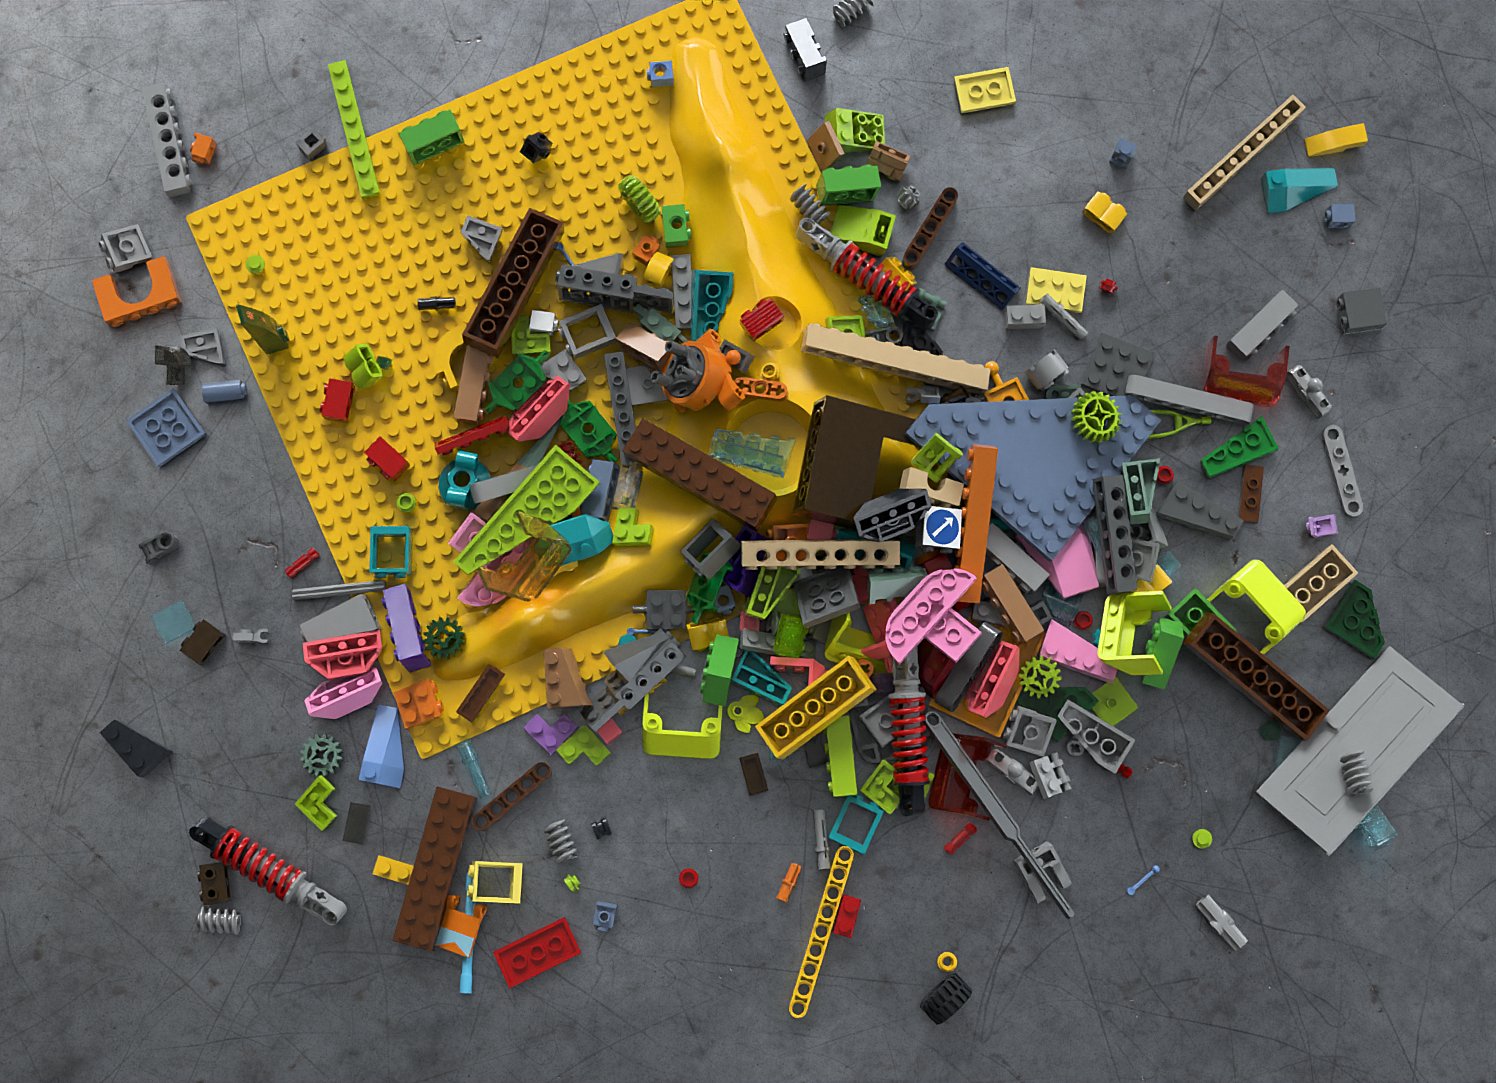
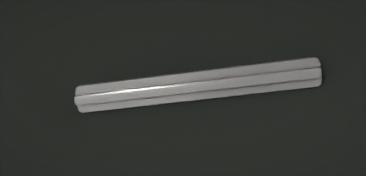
M378 580L292 590V598L294 600L378 592L386 590V582Z

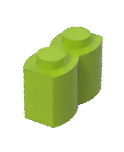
M356 344L343 356L344 363L351 372L353 382L359 389L371 387L382 377L381 368L374 360L373 352L367 344Z

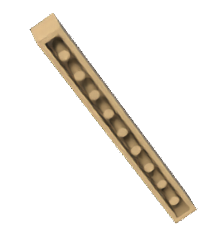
M816 323L808 324L804 330L801 352L955 390L963 386L967 393H978L979 396H982L988 390L990 369L985 368L981 364L973 365L964 360L949 359L945 355L937 356L928 351L913 350L909 346L901 347L892 342L877 341L873 337L864 338L856 333L840 332L837 328L828 329Z

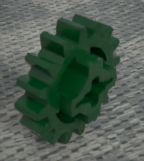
M439 617L438 623L432 620L433 626L427 625L426 627L429 631L423 632V635L427 637V639L423 640V643L428 644L425 649L431 651L433 657L437 654L439 659H442L444 655L448 660L450 659V654L456 657L455 651H462L460 644L466 643L462 640L466 634L460 632L463 630V627L461 625L457 626L458 622L456 620L451 623L450 617H447L446 621ZM447 626L452 627L455 632H449ZM444 635L448 636V638H445V642L441 640L444 638ZM434 645H440L442 650L436 649Z

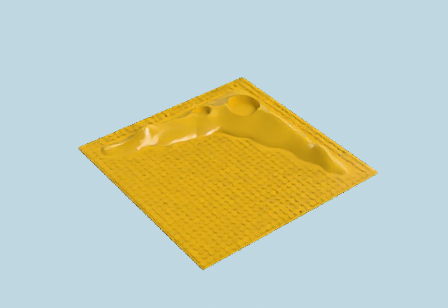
M685 0L367 137L381 195L362 200L349 147L346 146L186 216V220L344 583L384 580L386 582V589L406 584L411 591L417 615H414V618L418 619L422 630L418 634L422 636L423 640L427 639L423 632L429 631L426 626L432 627V620L438 623L439 617H442L444 621H446L447 617H450L451 623L456 620L458 622L457 626L461 625L463 627V630L460 632L466 634L462 638L466 643L460 644L462 651L456 650V657L450 654V659L448 660L444 655L442 659H439L437 654L433 657L431 651H423L424 655L430 659L431 666L409 673L400 661L397 662L394 655L396 645L392 643L390 638L392 628L386 620L388 611L382 603V598H384L383 591L350 594L351 599L360 594L367 595L383 629L381 630L383 650L377 659L392 693L426 679H431L432 682L435 681L438 693L436 695L438 701L441 700L444 706L443 717L408 729L422 759L429 758L547 704L544 664L545 649L571 648L580 670L581 680L585 683V686L615 671L616 668L603 652L617 647L619 639L627 634L628 628L631 627L635 630H659L647 629L645 614H633V610H641L633 609V606H645L646 590H685L687 596L695 575L693 570L695 565L690 567L684 561L686 556L681 550L712 518L734 538H736L744 526L742 523L643 466L623 470L618 438H616L611 452L618 459L616 464L620 466L608 522L614 535L618 508H637L639 511L637 525L651 524L654 528L651 545L614 546L612 543L599 554L578 560V567L574 570L557 573L552 578H541L538 562L535 558L512 591L501 601L484 606H472L457 599L477 571L467 575L454 564L453 561L460 552L448 543L469 514L475 509L459 511L450 507L442 499L438 487L439 477L443 468L451 461L456 460L457 453L461 450L478 454L479 461L488 469L491 478L507 474L539 439L518 442L506 431L500 434L494 432L489 434L488 439L480 442L476 439L471 441V445L461 449L459 446L454 448L453 452L448 455L442 456V453L437 455L435 450L436 442L506 415L510 422L514 411L501 406L497 407L491 414H488L484 408L492 402L493 398L488 383H486L487 399L486 402L482 403V409H484L483 420H479V425L456 422L454 413L458 391L452 392L450 387L446 388L443 377L438 378L434 367V353L437 344L445 333L460 324H468L529 208L564 222V234L559 243L563 244L565 252L574 265L622 253L623 275L630 274L637 278V285L639 286L643 283V276L647 266L632 258V251L644 235L647 237L652 235L659 240V253L669 257L671 255L690 254L691 274L692 270L733 272L732 293L717 329V333L721 338L720 346L725 339L755 356L746 373L731 366V377L733 381L739 377L763 380L760 375L762 366L766 363H774L780 371L779 377L775 382H781L786 385L789 392L787 399L777 402L745 397L733 410L728 411L721 405L718 396H716L709 405L700 411L687 409L685 412H678L674 407V402L664 401L633 406L636 428L642 418L774 492L777 501L757 531L764 537H766V530L769 529V525L810 524V518L794 515L792 512L815 401L829 395L917 419L924 409L930 405L920 403V399L914 403L906 402V396L913 395L907 393V387L919 389L920 385L925 386L922 381L801 352L803 334L808 324L816 323L827 328L825 321L827 317L862 315L865 333L874 329L893 327L895 324L888 309L882 306V300L879 302L874 301V295L867 296L865 289L859 290L857 288V283L851 284L849 278H842L841 274L832 272L830 270L831 262L822 259L821 255L812 251L811 248L796 238V231L800 221L804 219V214L799 213L800 208H795V202L792 203L790 197L798 188L807 184L805 190L811 188L812 191L809 195L816 194L814 202L818 201L816 184L821 172L737 0ZM672 61L674 85L652 87L651 81H647L646 69H650L649 62ZM657 72L655 75H656V76H663L664 73H663V72ZM451 110L462 133L464 143L413 165L399 133L408 126L418 125L423 119L435 117L441 111ZM540 132L553 143L550 148L551 153L545 160L541 159L536 163H532L520 153V150L528 135ZM629 175L637 177L659 204L661 214L649 223L642 221L633 212L618 190V184ZM684 204L685 210H689L690 221L686 222V226L691 229V239L688 240V246L666 248L662 206ZM837 205L825 206L826 208L823 213L829 211L830 214L818 224L831 232L838 208ZM467 215L503 228L490 263L461 235ZM680 223L672 225L674 229H679L682 226ZM645 245L644 249L648 250L650 249V247L648 245ZM555 249L520 317L529 316L531 321L532 310L555 313L556 319L560 321L595 307L559 300L558 289L556 288L557 282L555 281L557 270H561L562 264L570 266L561 251ZM252 255L261 256L265 262L264 270L258 274H252L246 268V260ZM671 266L669 275L664 280L662 288L673 292L672 313L657 312L676 327ZM435 296L438 298L454 297L456 299V307L438 309V311H435V309L419 311L418 298H434ZM771 298L784 314V321L753 342L740 325L741 315L748 310L752 312L757 308L756 305L761 300L766 299L767 301ZM236 306L250 307L271 316L287 331L290 339L287 342L289 348L267 355L241 325ZM604 308L616 337L629 323L641 326L640 322L637 321L639 316L635 313ZM597 314L567 326L576 349L606 337ZM691 329L680 330L681 335L688 341H691ZM559 330L554 331V336H550L551 353L549 354L551 356L543 363L566 349L565 345L568 342L566 337L562 339ZM896 334L889 335V338L891 340H898V336ZM511 335L499 358L494 357L493 365H489L488 372H491L490 382L495 380L518 357L512 355ZM618 343L576 360L573 354L570 355L587 379V382L569 392L570 402L577 404L583 401H591L616 432L604 355L622 352ZM356 344H367L370 347L374 360L382 371V377L369 388L359 389L354 384L351 372L344 363L343 356ZM466 348L460 350L452 361V371L458 386H460ZM623 352L626 368L646 365L642 361L637 363ZM540 354L527 355V356L532 357V358L535 359V358H537ZM772 370L767 372V375L773 374ZM329 378L352 382L355 386L347 423L326 420L321 415L322 413H320L321 402H324L326 396L324 395V387L326 383L328 384ZM517 378L514 386L521 388L524 383L523 379ZM742 383L741 386H738L741 390L743 388H749L750 393L752 392L751 388L746 387L744 383ZM758 385L755 392L762 394L765 392L766 387ZM781 388L778 391H773L776 392L777 396H780V393H784ZM586 424L583 427L585 433H591L594 429L591 424ZM559 426L543 456L544 458L557 445L586 471L592 465L593 459L608 461L604 456L587 460L583 452L561 426ZM379 436L410 464L395 482L391 478L388 480L379 473L381 469L377 465L373 467L366 461L368 457L364 452ZM883 438L872 499L898 490L903 470L910 467L918 469L911 463L912 458L921 450L918 446ZM936 463L931 469L936 471L940 465ZM947 472L942 475L941 480L946 478ZM461 473L455 478V485L458 487H465L470 482V475L467 473ZM928 477V486L936 491L938 483ZM409 493L416 499V506L411 512H402L397 507V499L401 494ZM938 504L931 505L935 507H940V505ZM580 507L572 514L573 518L581 516ZM834 525L833 529L837 530L835 540L837 538L839 530H846L845 527ZM370 526H410L412 529L411 575H406V578H394V575H386V578H375V575L369 572ZM719 535L696 560L700 562L704 553H711L724 539ZM378 537V568H405V537ZM818 550L815 554L816 559H823L825 551ZM837 550L835 558L842 559L844 554ZM824 565L816 566V569H812L813 575L821 572ZM722 581V584H721L720 587L725 586V585H728V584H727L726 582ZM730 585L736 607L732 609V613L723 615L726 622L740 616L745 606V595ZM720 596L718 603L721 606H726L729 603V599L726 596ZM686 600L687 606H692V605ZM716 611L704 612L699 621L722 616V614H717ZM687 613L686 625L693 623L691 620L694 613ZM447 626L449 632H455L452 627ZM687 627L686 629H667L679 643L689 639ZM649 633L633 634L637 640L653 635ZM444 635V638L441 640L445 642V638H448V636ZM434 645L436 649L442 650L440 645ZM491 664L506 675L474 722L471 723L456 713V711L487 665Z

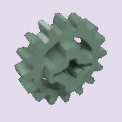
M315 734V739L309 737L310 743H303L302 745L305 747V750H300V753L304 754L300 761H305L302 767H309L308 773L310 774L315 771V776H320L321 772L323 776H327V771L334 773L333 767H340L337 761L343 760L339 756V753H342L343 750L337 749L340 743H333L335 738L332 736L327 739V734H323L322 738L319 734ZM325 742L329 745L321 747L318 743ZM312 749V755L309 757V752ZM319 751L325 752L323 759L318 758L320 756ZM334 753V757H333V760H332V762H331V761H330L331 754ZM321 763L324 768H316L314 765Z

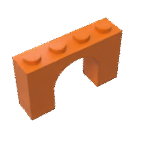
M165 256L146 262L152 279V289L148 297L139 303H126L122 301L115 279L110 274L92 280L104 322L109 326L117 327L125 321H135L143 315H153L161 309H171L176 307L177 304L182 303L169 261Z

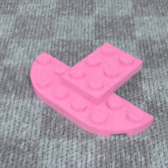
M471 512L448 544L461 553L486 523ZM542 532L478 569L457 599L472 606L495 604L504 599L536 558L535 553L537 551L535 545L541 538Z
M956 568L954 570H937L926 576L901 602L889 617L885 633L888 651L896 663L900 665L923 638L955 663L981 636V631L951 607L977 580L975 575Z

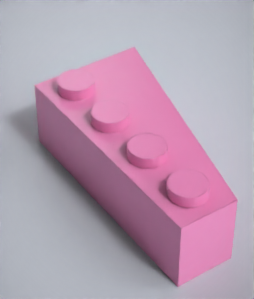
M1051 619L1038 659H1040L1041 655H1043V660H1047L1050 657V663L1056 662L1058 666L1111 684L1118 670L1100 660L1097 654V647Z

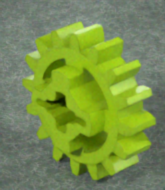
M1041 655L1040 659L1037 660L1033 656L1032 662L1026 660L1027 667L1021 666V670L1024 673H1019V677L1023 678L1020 681V685H1026L1024 691L1030 690V696L1037 693V698H1040L1041 694L1048 697L1049 691L1053 694L1055 693L1053 687L1059 688L1060 684L1056 681L1062 678L1057 675L1061 670L1055 669L1057 663L1051 664L1050 657L1047 660H1043V655ZM1040 664L1046 665L1050 669L1046 670L1042 668ZM1033 666V674L1027 676L1029 669ZM1038 671L1041 675H1045L1043 677V684L1039 678L1036 679ZM1054 677L1051 685L1047 686L1048 679ZM1031 684L1039 686L1040 689L1034 688Z

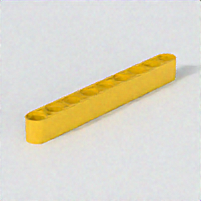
M846 846L840 847L835 853L790 1000L789 1012L795 1018H801L807 1012L854 854L851 848ZM841 850L849 852L850 858L847 861H842L839 858ZM835 869H841L844 872L843 879L836 880L834 878L833 872ZM830 888L837 889L838 896L836 899L828 897L827 891ZM824 907L832 909V916L830 918L822 916L821 912ZM818 926L826 928L827 933L824 937L816 935V928ZM813 945H818L821 949L820 955L816 957L810 954V948ZM808 964H812L815 967V972L811 976H807L804 973V967ZM803 983L809 986V992L806 995H801L798 992L799 985ZM795 1003L803 1005L802 1013H793L792 1007Z

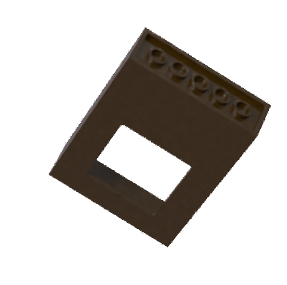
M829 395L815 401L792 514L856 530L853 517L864 503L873 500L872 496L883 438L917 446L904 435L916 419ZM947 472L946 478L957 481ZM962 495L960 505L952 509H961V507H964V499H962ZM916 528L892 538L915 545Z

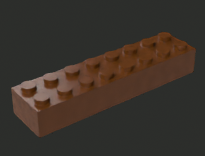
M528 209L462 333L464 344L499 358L564 234V222L534 209Z
M642 418L622 450L625 457L756 532L777 501L774 492Z
M1205 613L1182 643L1297 739L1308 741L1330 711L1214 613Z
M436 787L392 941L427 951H434L447 906V897L451 892L477 797Z

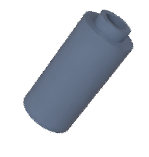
M242 380L202 384V397L205 403L243 399L244 395L247 394L246 384L242 383Z

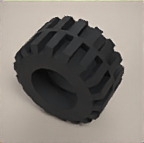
M956 972L949 974L924 997L920 1008L936 1025L942 1024L967 1002L972 994V989Z

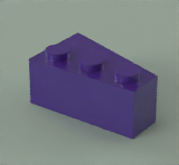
M745 525L735 538L740 544L741 541L769 540ZM740 548L728 560L733 570H726L723 581L738 592L751 598L761 566H758L756 570H747L746 566H742ZM758 551L756 558L763 560L766 551Z

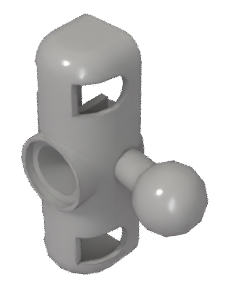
M1301 365L1295 366L1285 374L1288 381L1297 391L1299 398L1306 403L1316 418H1321L1332 409V405L1322 393L1323 383L1320 379H1312ZM1300 371L1303 377H1299L1297 375V372ZM1320 402H1323L1326 407H1321Z
M993 749L985 759V762L998 771L1006 781L1013 785L1015 784L1031 796L1038 788L1035 776L1025 770L1026 768L1021 763L1009 758L999 749ZM996 754L1003 757L999 763L995 761ZM1028 778L1034 781L1031 786L1026 784Z

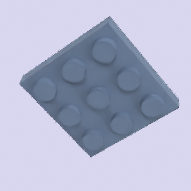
M174 388L126 420L158 467H161L207 435Z

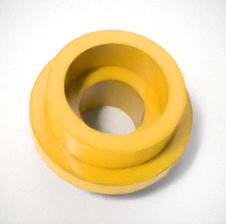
M766 363L760 370L763 380L775 381L780 374L778 366L774 363ZM768 371H773L772 375H767Z
M944 952L939 955L937 964L940 970L951 972L957 966V959L954 954ZM944 959H950L951 963L949 966L944 965Z

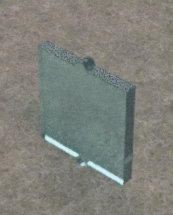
M182 600L151 616L157 626V632H160L166 644L192 631L195 626L191 618V612H188Z

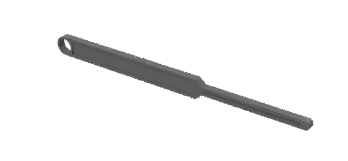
M934 711L928 712L925 715L926 719L923 721L926 729L1004 839L1013 842L1067 919L1074 916L1073 910L1020 837V828L940 715ZM928 716H933L936 719V726L929 724Z

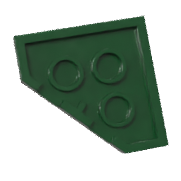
M1353 580L1324 626V629L1373 660L1385 644L1379 626L1380 621L1377 609H1375L1372 590L1357 580Z
M1053 687L1055 690L1054 694L1049 691L1048 697L1041 694L1040 698H1037V693L1030 696V690L1025 691L1017 699V702L1024 708L1056 719L1051 736L1057 742L1070 731L1058 717L1067 699L1088 712L1099 702L1086 687Z

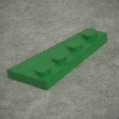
M1261 416L1239 434L1233 436L1225 444L1204 457L1200 463L1209 479L1274 453L1279 448L1263 416Z

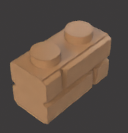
M876 141L866 165L878 166V171L886 174L887 178L900 181L911 156Z

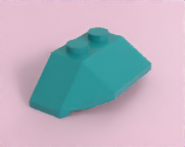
M584 514L549 525L536 543L535 548L541 564L562 566L599 554L612 544L613 532L609 522Z

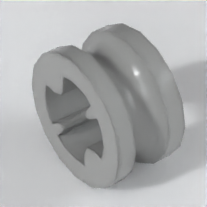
M1075 736L1070 738L1067 744L1068 752L1073 756L1083 754L1084 746ZM1078 744L1079 747H1077L1076 749L1073 747V745Z

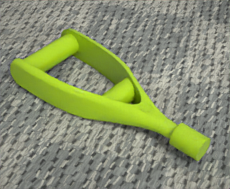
M1150 410L1154 414L1174 416L1175 430L1161 434H1153L1152 431L1147 439L1171 436L1194 424H1211V417L1191 418L1169 410ZM1182 419L1186 421V424L1184 426L1182 424Z

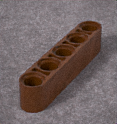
M947 187L942 191L911 241L902 260V265L905 269L914 270L918 267L952 212L958 199V192L954 188ZM949 195L952 196L954 200L947 201L944 197ZM942 211L944 216H937L935 212ZM932 226L935 231L929 232L925 227ZM922 241L925 243V246L918 247L916 242ZM914 257L916 261L914 263H910L907 261L906 258Z
M545 762L535 764L473 816V827L479 831L488 830L547 781L552 774L551 767ZM541 766L547 767L548 770L547 774L543 777L537 774L538 768ZM525 779L532 780L531 788L524 789L522 787ZM511 791L517 794V799L514 802H509L507 799V795ZM495 804H500L502 807V811L498 815H494L492 812V807ZM479 817L486 818V825L480 828L477 826V819Z

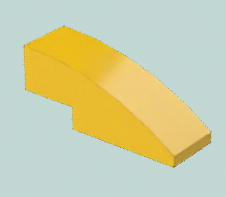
M1364 123L1334 129L1304 139L1307 157L1343 152L1348 148L1364 146L1368 141Z

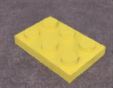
M1009 67L954 76L961 114L1016 103Z
M1031 267L1025 305H1041L1042 303L1039 301L1048 293L1058 304L1064 306L1063 309L1065 311L1081 313L1087 275Z

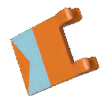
M450 894L447 897V907L435 946L470 958L487 906L476 904L473 916L455 910L460 902V896Z

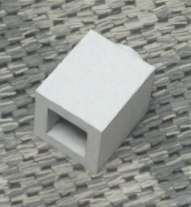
M532 310L530 332L533 334L549 333L550 336H554V331H558L559 320L556 319L555 313Z

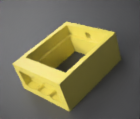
M472 861V865H469L468 869L471 885L467 887V897H470V901L520 903L522 863ZM479 867L511 868L509 898L477 897Z

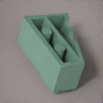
M1160 458L1125 462L1121 465L1130 525L1149 522Z
M878 565L875 568H867L866 591L869 603L875 604L878 599H886V602H891L894 597L902 596L904 600L928 576L926 568L921 566L883 568V566Z

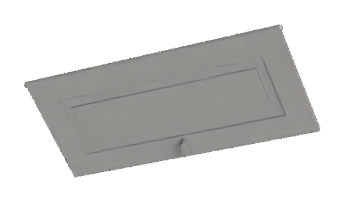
M1389 646L1328 712L1308 741L1303 740L1255 793L1326 853V856H1330L1465 705L1457 701ZM1361 750L1364 753L1359 757L1366 758V761L1362 762L1361 765L1368 766L1367 769L1363 770V773L1370 774L1365 780L1372 782L1367 785V788H1373V791L1365 794H1350L1347 792V788L1350 786L1345 784L1347 778L1343 776L1344 772H1346L1342 770L1344 763L1340 762V758L1347 753Z

